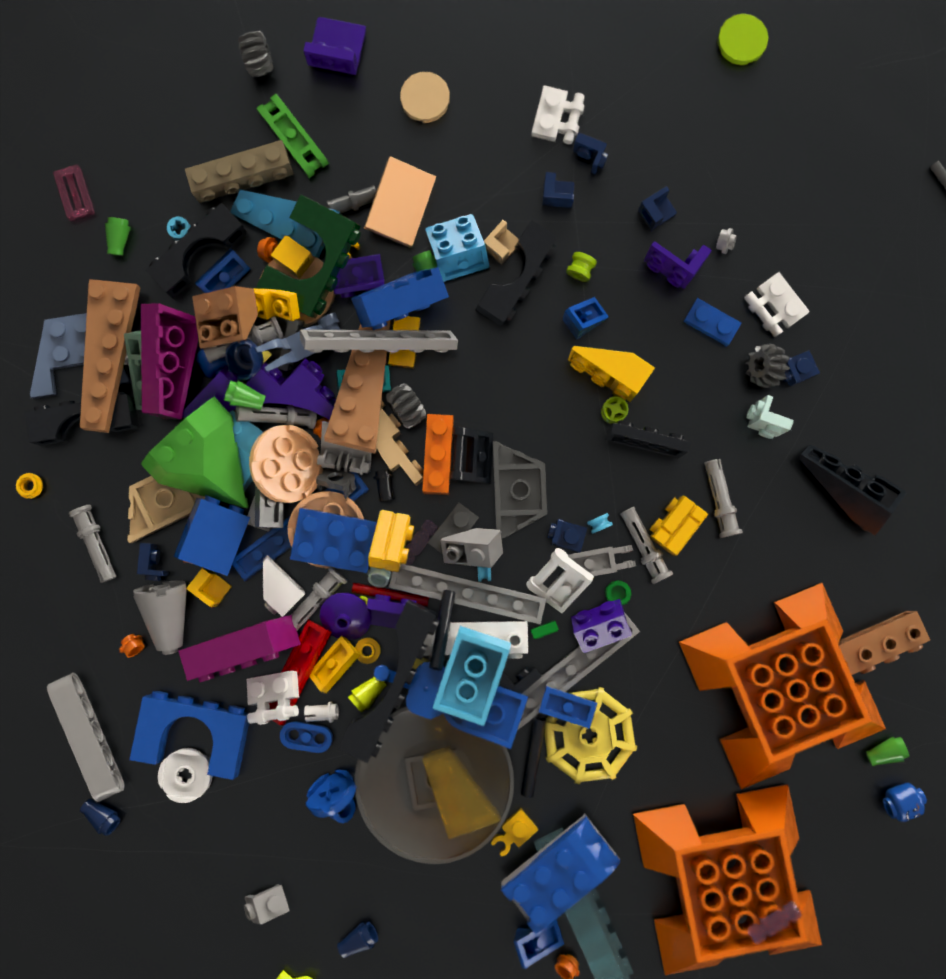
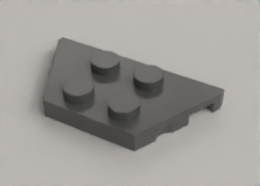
M493 441L496 530L501 531V539H504L547 515L545 463L506 447L497 441Z

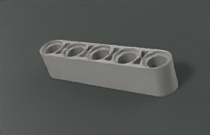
M71 673L48 684L47 691L93 799L100 802L123 791V778L80 678L75 673Z

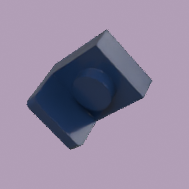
M580 132L578 133L573 151L577 152L584 159H595L591 169L592 174H596L598 167L603 169L609 155L605 153L607 143Z
M810 350L789 359L786 366L790 369L785 371L787 379L783 381L787 382L789 387L820 373Z
M558 519L556 524L551 523L547 538L551 539L550 545L580 553L587 528Z
M140 543L137 574L145 575V580L161 581V576H169L170 571L155 570V565H158L160 560V550H157V544Z

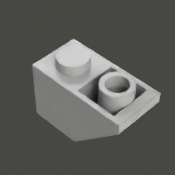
M475 528L444 537L440 540L444 563L492 568L503 554L500 530Z

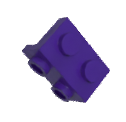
M380 254L350 258L343 269L340 268L336 276L338 282L335 289H333L334 295L340 294L341 298L352 297L356 295L355 291L365 290L368 292L384 285L385 279Z
M375 594V599L368 598L366 609H369L371 613V625L396 629V623L406 602L410 599L401 598V603L390 601L391 596Z
M620 599L604 602L601 606L590 610H583L571 616L574 635L583 653L632 636Z

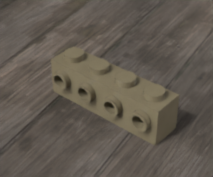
M282 140L185 169L191 193L199 203L294 175L288 152Z

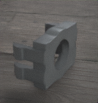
M327 468L316 478L319 491H323L324 486L329 489L344 491L345 499L356 489L355 474L344 472V470L337 471V469ZM335 476L343 477L337 481L329 480V478Z

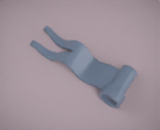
M336 313L320 318L317 321L319 324L317 326L303 329L341 330ZM300 331L287 338L274 339L255 347L257 353L274 348L290 349L291 351L265 366L266 372L287 363L298 362L315 353L304 349L300 341Z

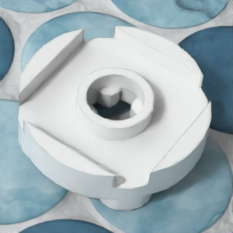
M182 748L165 758L158 770V783L160 788H163L164 792L168 794L166 796L179 803H188L201 797L212 782L213 776L207 775L210 763L209 757L196 749ZM185 768L192 774V778H189L187 782H183V777L179 776V772H183Z

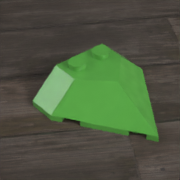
M214 396L186 417L149 451L141 465L159 484L204 497L209 496L246 509L249 508L244 494V478L238 445L234 438L233 417Z

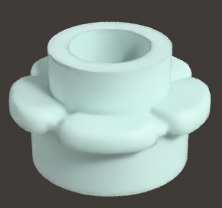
M370 567L367 573L369 583L379 588L387 586L392 576L391 571L384 568Z

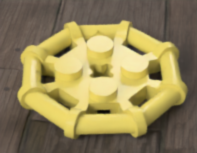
M602 687L593 690L571 692L570 694L597 702L590 726L591 731L596 732L597 735L592 738L591 743H588L587 739H582V734L586 733L588 728L567 721L564 725L556 723L558 718L548 715L544 731L547 752L545 759L548 763L551 762L573 779L575 784L580 785L581 782L609 778L613 780L617 778L616 774L633 751L637 750L631 719L633 712L630 708L627 709L606 693ZM602 703L617 714L610 719L600 711ZM618 723H622L624 741L617 740L615 725ZM554 731L562 732L564 747L556 748ZM615 747L621 748L622 750L613 762L609 764L606 760L609 756L608 754ZM569 753L579 761L577 769L562 757ZM601 762L604 767L602 769L585 771V765Z

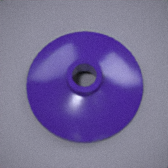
M337 593L324 601L320 609V620L324 628L332 631L331 635L339 639L340 636H343L348 640H355L362 637L369 629L371 613L369 609H366V603L359 597L350 593ZM340 619H345L347 623L342 622Z

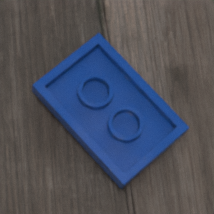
M300 507L290 560L368 573V556L377 521Z

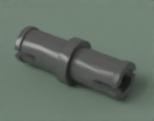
M372 185L354 193L349 191L345 196L326 201L329 209L337 210L340 213L352 209L357 211L359 210L358 207L374 201L377 190Z

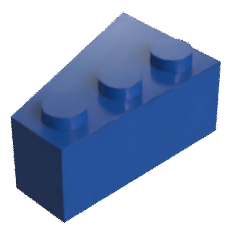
M436 267L413 272L353 297L351 300L362 328L372 327L373 330L385 327L387 325L386 321L403 319L409 316V312L430 307V304L448 298L449 295L439 268Z

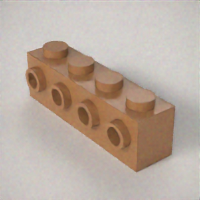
M905 611L841 639L838 645L850 673L853 675L858 672L861 674L871 672L876 669V664L883 661L884 663L896 661L900 658L899 654L908 651V653L921 650L923 648L922 644L931 640L918 612Z

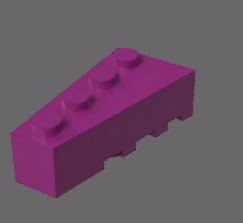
M159 303L141 304L142 413L164 419L182 420L198 343L196 318Z
M292 615L179 650V655L187 681L198 678L200 683L215 678L213 673L217 671L222 676L236 671L235 666L241 664L242 669L256 665L257 658L262 657L264 662L278 658L279 651L301 645L292 622Z

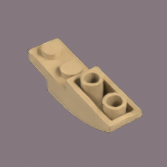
M382 401L377 449L392 472L401 466L417 486L423 481L421 474L424 470L416 460L410 462L405 455L409 451L400 440L394 441L395 438L401 435L398 430L401 424L392 413L387 416L382 409L385 406Z

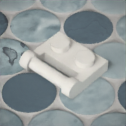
M556 548L551 554V559L536 576H532L526 585L530 591L538 597L546 598V602L563 613L587 588L594 576L571 560L564 550ZM558 566L563 568L564 571L549 588L543 585L544 581Z

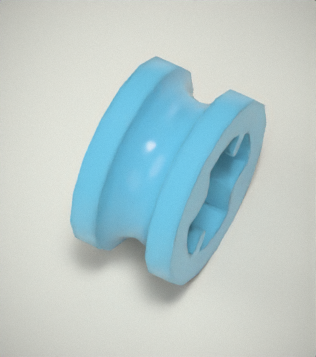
M173 217L167 223V232L176 241L182 239L191 226L186 219ZM181 224L185 229L181 230V234L178 235L174 230L178 229V225Z
M608 513L587 522L588 525L592 526V534L613 525L612 522L608 521Z
M478 567V582H482L483 579L491 581V568Z

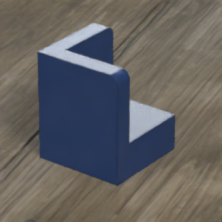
M546 172L542 205L572 208L574 182L555 180L556 173Z
M667 186L643 200L638 209L651 230L670 220L677 213L667 198L670 191Z

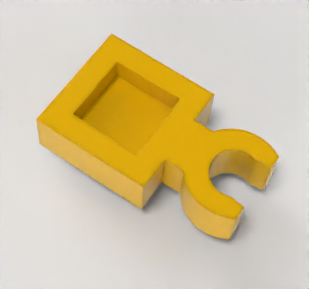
M520 808L502 824L501 828L505 833L496 834L491 839V845L494 846L498 841L504 842L505 847L501 849L500 855L505 856L509 853L510 845L513 842L520 847L538 831V827Z

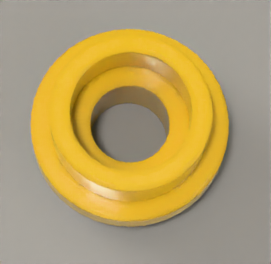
M33 473L23 474L16 482V490L24 498H35L43 489L41 478ZM29 482H33L34 487L29 491L27 485Z
M363 638L355 646V649L360 654L357 659L361 663H373L380 656V645L373 638ZM365 646L371 647V655L366 656L363 654Z

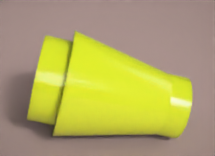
M373 677L351 690L352 694L348 698L362 713L365 709L369 710L387 685L384 681H378Z

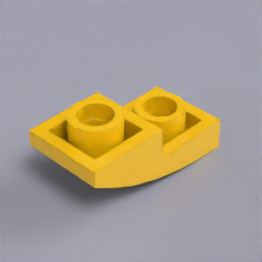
M254 289L257 317L270 319L276 316L290 321L300 318L297 293L275 289Z

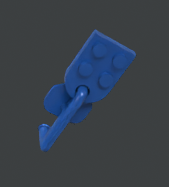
M425 662L416 669L417 671L411 684L405 683L403 687L409 689L406 697V706L409 711L424 718L433 719L444 713L433 709V705L446 667L443 666L441 671L429 668L430 662ZM379 665L375 668L373 674L378 681L393 683L396 672L388 669L385 665ZM498 686L484 726L444 713V716L458 730L511 749L528 696Z

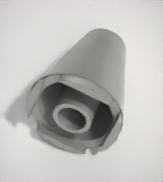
M164 581L162 585L154 586L153 583L133 590L134 600L157 651H162L163 655L176 653L178 648L183 646L187 594L185 581Z

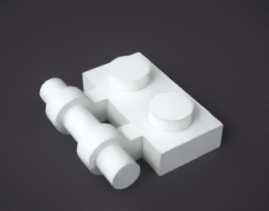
M544 86L531 136L555 142L557 133L565 134L563 142L572 144L574 136L578 134L579 126L577 124L580 115L584 111L583 101L585 96L581 93H576L574 100L569 102L566 101L568 91ZM563 112L570 114L567 123L561 122Z
M779 272L757 288V291L762 296L758 299L753 292L744 297L750 305L748 308L752 313L755 312L764 323L762 325L766 331L769 330L774 337L783 332L777 323L781 321L788 329L810 312ZM766 303L774 311L775 316L772 317L764 307Z
M287 671L246 679L248 705H257L256 712L247 715V720L250 724H267L270 720L275 719L285 721L289 720L290 717L298 715V707L296 705L290 706V699L299 698L297 671ZM278 701L276 709H270L269 703Z

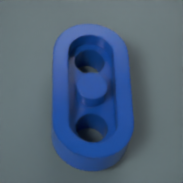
M291 721L281 729L280 740L289 749L322 753L332 745L333 734L324 725ZM291 730L298 731L299 737L297 739L291 737ZM322 734L325 738L324 742L319 743L316 740V735Z

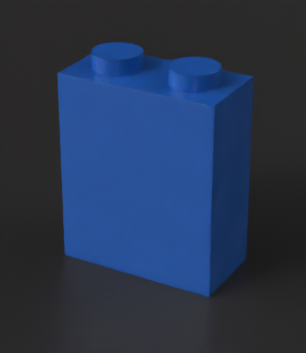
M205 496L204 500L196 498L174 557L228 576L250 517L243 515L245 510L230 505L227 509L219 506L220 500L209 496Z

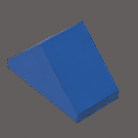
M594 297L566 309L562 320L577 340L607 320L609 316Z

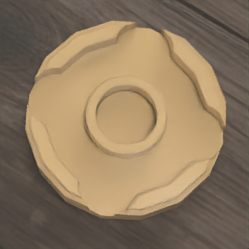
M419 72L410 76L404 82L401 88L400 100L404 112L411 119L430 123L438 120L446 113L450 92L446 82L440 76L432 72Z

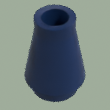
M91 798L85 801L80 808V812L84 814L98 834L108 836L120 823L121 819L117 816L118 813L95 802Z
M370 922L366 924L360 923L344 940L337 944L340 955L346 958L374 948L375 943L378 942L377 931Z

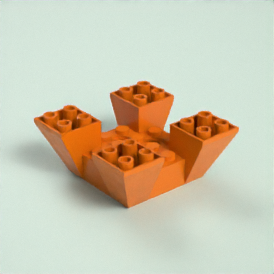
M823 583L773 602L786 631L750 646L741 639L727 622L679 641L698 690L732 687L748 728L720 739L740 789L789 770L795 753L832 738L836 748L839 749L886 729L865 680L855 683L838 645L843 629ZM785 657L787 659L788 664L787 667L783 671H781L779 668V661L781 658ZM819 672H821L823 675V681L820 685L817 686L815 683V677ZM793 683H797L798 692L791 696L790 687ZM772 693L774 697L773 703L766 706L764 702L767 694ZM808 708L809 717L802 721L801 713L804 709Z
M788 784L737 793L736 798L742 828L710 835L698 836L685 804L633 813L643 867L676 877L683 910L681 915L654 920L665 975L717 966L724 958L768 950L769 955L822 945L811 891L797 892L790 856L799 840V833ZM736 858L735 866L726 868L727 862L730 859ZM765 881H769L768 887L763 891H759L760 885ZM741 886L742 891L740 894L732 896V891L736 887ZM709 892H715L712 900H704ZM742 915H748L745 922L738 923V919Z

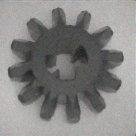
M251 31L240 36L238 40L239 48L248 73L252 77H259L273 70V61L264 34L261 31Z
M764 344L763 346H756L755 352L749 353L751 359L745 363L749 366L745 374L751 376L750 382L757 384V386L768 388L780 386V380L787 379L785 371L790 368L786 366V363L790 358L785 355L784 349L774 344Z
M407 384L397 385L386 394L389 406L404 427L409 429L418 425L426 418V411L415 392Z

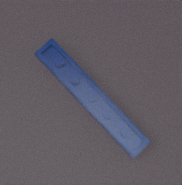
M349 472L355 474L356 489L348 497L356 501L368 492L369 488L356 472ZM327 488L326 490H324L344 494V491ZM290 516L283 521V528H273L235 556L232 565L244 581L249 580L263 569V560L267 555L274 561L292 548L288 538Z

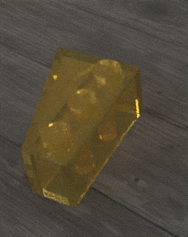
M450 746L424 755L423 763L449 839L501 821L498 810L492 805Z

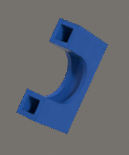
M152 691V694L142 697L129 760L153 765L163 761L168 734L174 722L180 717H194L207 725L213 738V748L207 775L231 780L239 776L249 727L247 720L249 713L244 712L245 708L230 705L229 709L221 708L219 703L214 701H203V704L193 702L194 698L187 696H178L177 699L169 698L168 693L161 691Z

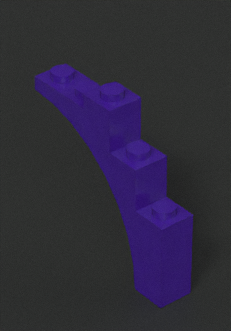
M306 358L285 379L278 368L266 372L264 367L269 364L265 362L254 377L246 382L240 381L260 394L265 395L264 403L297 406L311 410L329 420L336 402L334 393L328 387L320 385L324 378L320 366L314 361L309 362ZM225 365L183 410L182 417L185 419L214 396L228 412L235 410L236 406L229 405L230 402L224 401V396L230 380L237 382L238 375L229 372L228 367Z

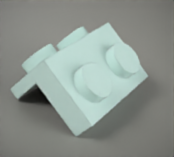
M767 395L763 399L758 400L755 405H751L747 414V419L750 420L747 427L759 431L758 434L762 437L773 439L790 431L794 420L769 412L773 397Z

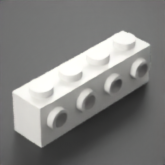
M527 621L450 623L445 655L451 654L460 626L510 642L508 659L523 658V653H528ZM435 632L433 636L427 634L424 644L428 645L424 655H429V660L431 659Z

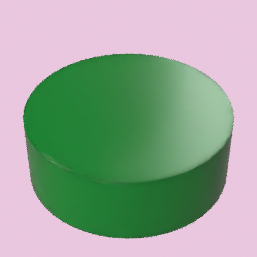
M612 581L606 586L604 595L607 601L620 599L623 606L631 598V589L623 581Z

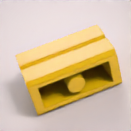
M684 495L679 497V499L674 497L665 508L668 513L663 520L658 518L649 529L653 532L650 535L651 540L672 556H677L708 516L707 512L695 505L694 502Z
M386 510L380 511L368 556L370 567L398 572L400 571L401 564H406L409 549L405 548L406 541H412L414 526L410 525L411 517L409 515L395 514Z

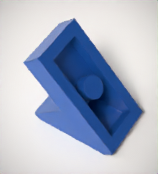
M557 919L537 935L532 929L518 928L514 938L521 966L525 969L564 945Z

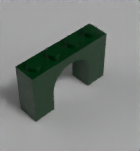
M300 194L289 218L315 231L322 238L326 248L324 265L316 275L302 280L294 279L266 265L256 289H275L297 293L299 311L309 317L316 318L317 315L323 313L327 302L325 299L328 293L332 292L337 285L338 278L336 276L340 268L343 269L346 266L351 246L356 245L360 238L361 232L359 229L361 226Z

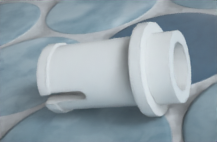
M332 701L328 702L327 705H306L304 715H308V717H305V721L308 723L328 720L329 723H332L334 720H338V705L333 704Z

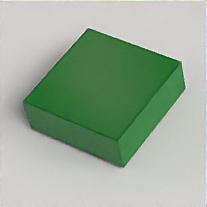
M555 620L530 629L532 637L535 639L558 632L559 630Z

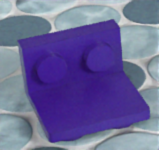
M318 17L312 43L305 42L303 50L308 66L356 75L366 27L364 25Z
M654 241L644 261L647 262V266L656 273L661 272L668 277L667 280L673 286L685 289L712 250L703 244L698 252L693 249L685 262H683Z

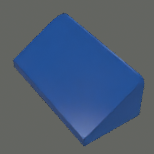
M229 249L195 284L204 293L233 287L251 268L232 249Z

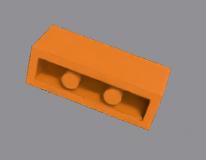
M427 414L422 489L424 494H450L453 415Z

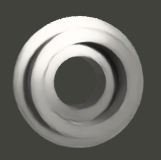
M732 228L728 230L722 229L717 241L716 249L722 250L724 254L728 250H733L737 235L733 234L734 230Z

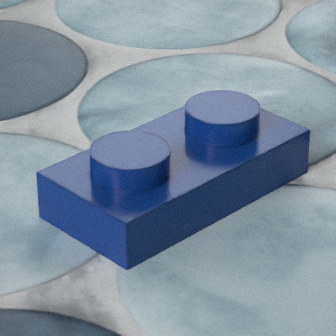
M699 298L696 299L683 321L725 346L730 344L741 325V322Z
M546 686L538 712L590 729L597 702Z

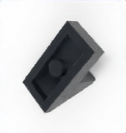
M526 667L515 676L517 681L514 683L503 670L499 686L522 694L542 676L535 667L530 670Z

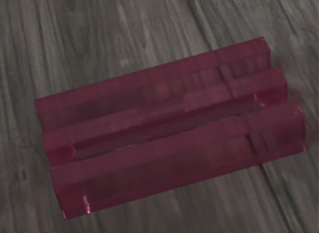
M76 164L53 172L67 218L70 221H74L76 217L83 218L85 214H94L81 168ZM72 173L75 174L77 184L81 193V197L85 206L84 208H82ZM65 175L76 207L75 211L72 210L62 176Z

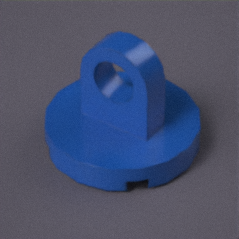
M335 770V774L329 775L327 773L322 775L307 792L308 800L305 802L309 811L315 817H330L338 823L348 822L353 817L356 809L355 802L352 799L357 788L354 778L346 770ZM345 807L344 811L341 814H338V812Z

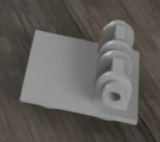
M322 421L321 454L318 455L317 465H321L322 468L333 469L337 466V471H340L341 467H343L344 472H348L350 469V472L360 473V475L370 472L372 453L325 442L324 436L329 422Z

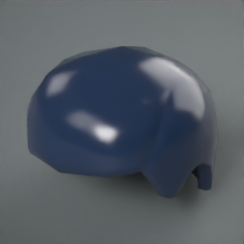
M249 339L230 343L226 348L225 359L228 371L238 375L237 380L239 381L254 377L263 366V353H257L255 347L258 346Z

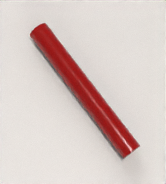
M353 583L352 593L372 597H375V594L391 596L390 600L401 602V598L410 599L428 607L429 597L359 583Z

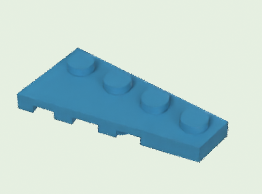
M245 190L239 191L230 211L233 215L280 239H283L284 236H289L309 250L312 256L319 258L325 245L322 238L315 231L289 218L297 203L296 201ZM330 209V210H332V211H334V212H336V213H338V214L340 213V212L337 211V210Z

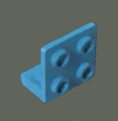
M473 214L438 223L425 229L443 282L490 268L486 246Z

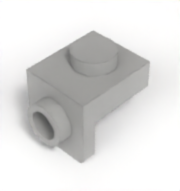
M276 885L256 895L245 897L246 905H244V911L248 920H252L253 923L261 925L289 912L282 885Z

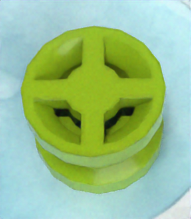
M574 252L572 265L568 266L566 273L574 279L588 282L591 277L590 271L595 268L597 261L588 254Z
M617 396L607 399L601 409L603 420L608 424H618L619 420L623 421L628 415V404L623 398Z

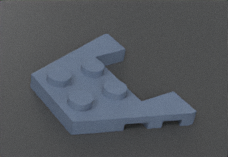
M87 313L44 320L30 398L39 399L57 396L54 370L84 365ZM123 367L120 385L131 384V379Z

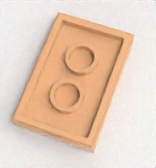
M390 156L364 229L411 248L436 176Z

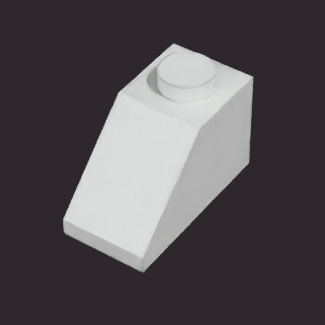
M267 555L263 560V599L266 601L264 606L272 614L276 615L279 613L283 617L305 595V590Z

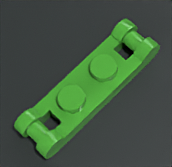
M274 94L270 97L271 101L265 105H259L256 110L278 139L283 141L286 149L305 175L310 178L315 174V170L320 167L324 168L329 162L279 96ZM277 109L279 112L272 117L271 113ZM312 153L315 158L308 163L304 158Z

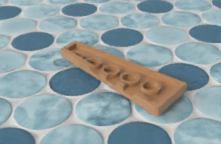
M89 279L80 428L83 430L109 433L127 353L124 334L130 333L132 330L141 289L137 284Z
M391 320L386 321L387 325L377 330H390ZM360 323L359 330H373L372 327L362 328ZM352 350L324 436L325 442L373 454L376 453L387 351L374 350L367 353L360 350Z

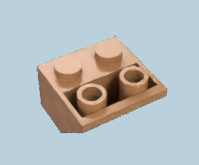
M234 286L192 296L200 349L247 339L258 316L254 289Z

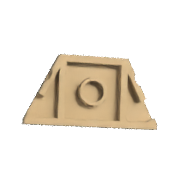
M152 476L129 486V500L131 504L128 509V519H130L128 542L134 543L189 516L196 498L204 500L205 497L159 484Z

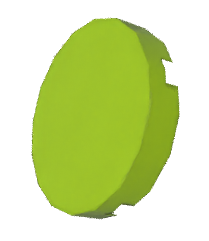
M739 14L725 21L719 31L717 43L722 56L733 64L747 65L749 62L758 60L764 53L768 43V33L762 21L755 16Z

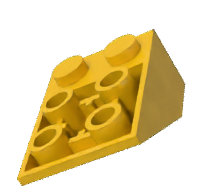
M574 346L568 358L571 362L570 366L580 373L585 371L592 376L591 380L600 387L607 386L613 390L612 394L614 396L621 397L629 402L637 395L655 369V367L634 353Z

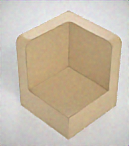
M502 220L484 240L487 253L503 265L516 250L515 245L519 239L507 229V222Z

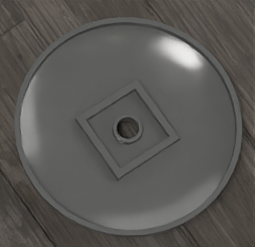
M407 706L400 708L390 714V717L394 718L388 733L382 731L378 741L383 744L377 757L371 756L368 763L359 759L357 761L355 771V785L357 788L355 795L361 816L376 839L387 849L403 858L426 864L449 863L465 858L477 852L495 836L510 810L514 792V774L507 747L454 728L447 721L444 713L433 719H427L413 714ZM437 772L442 776L443 781L439 786H432L428 783L427 777L430 773Z

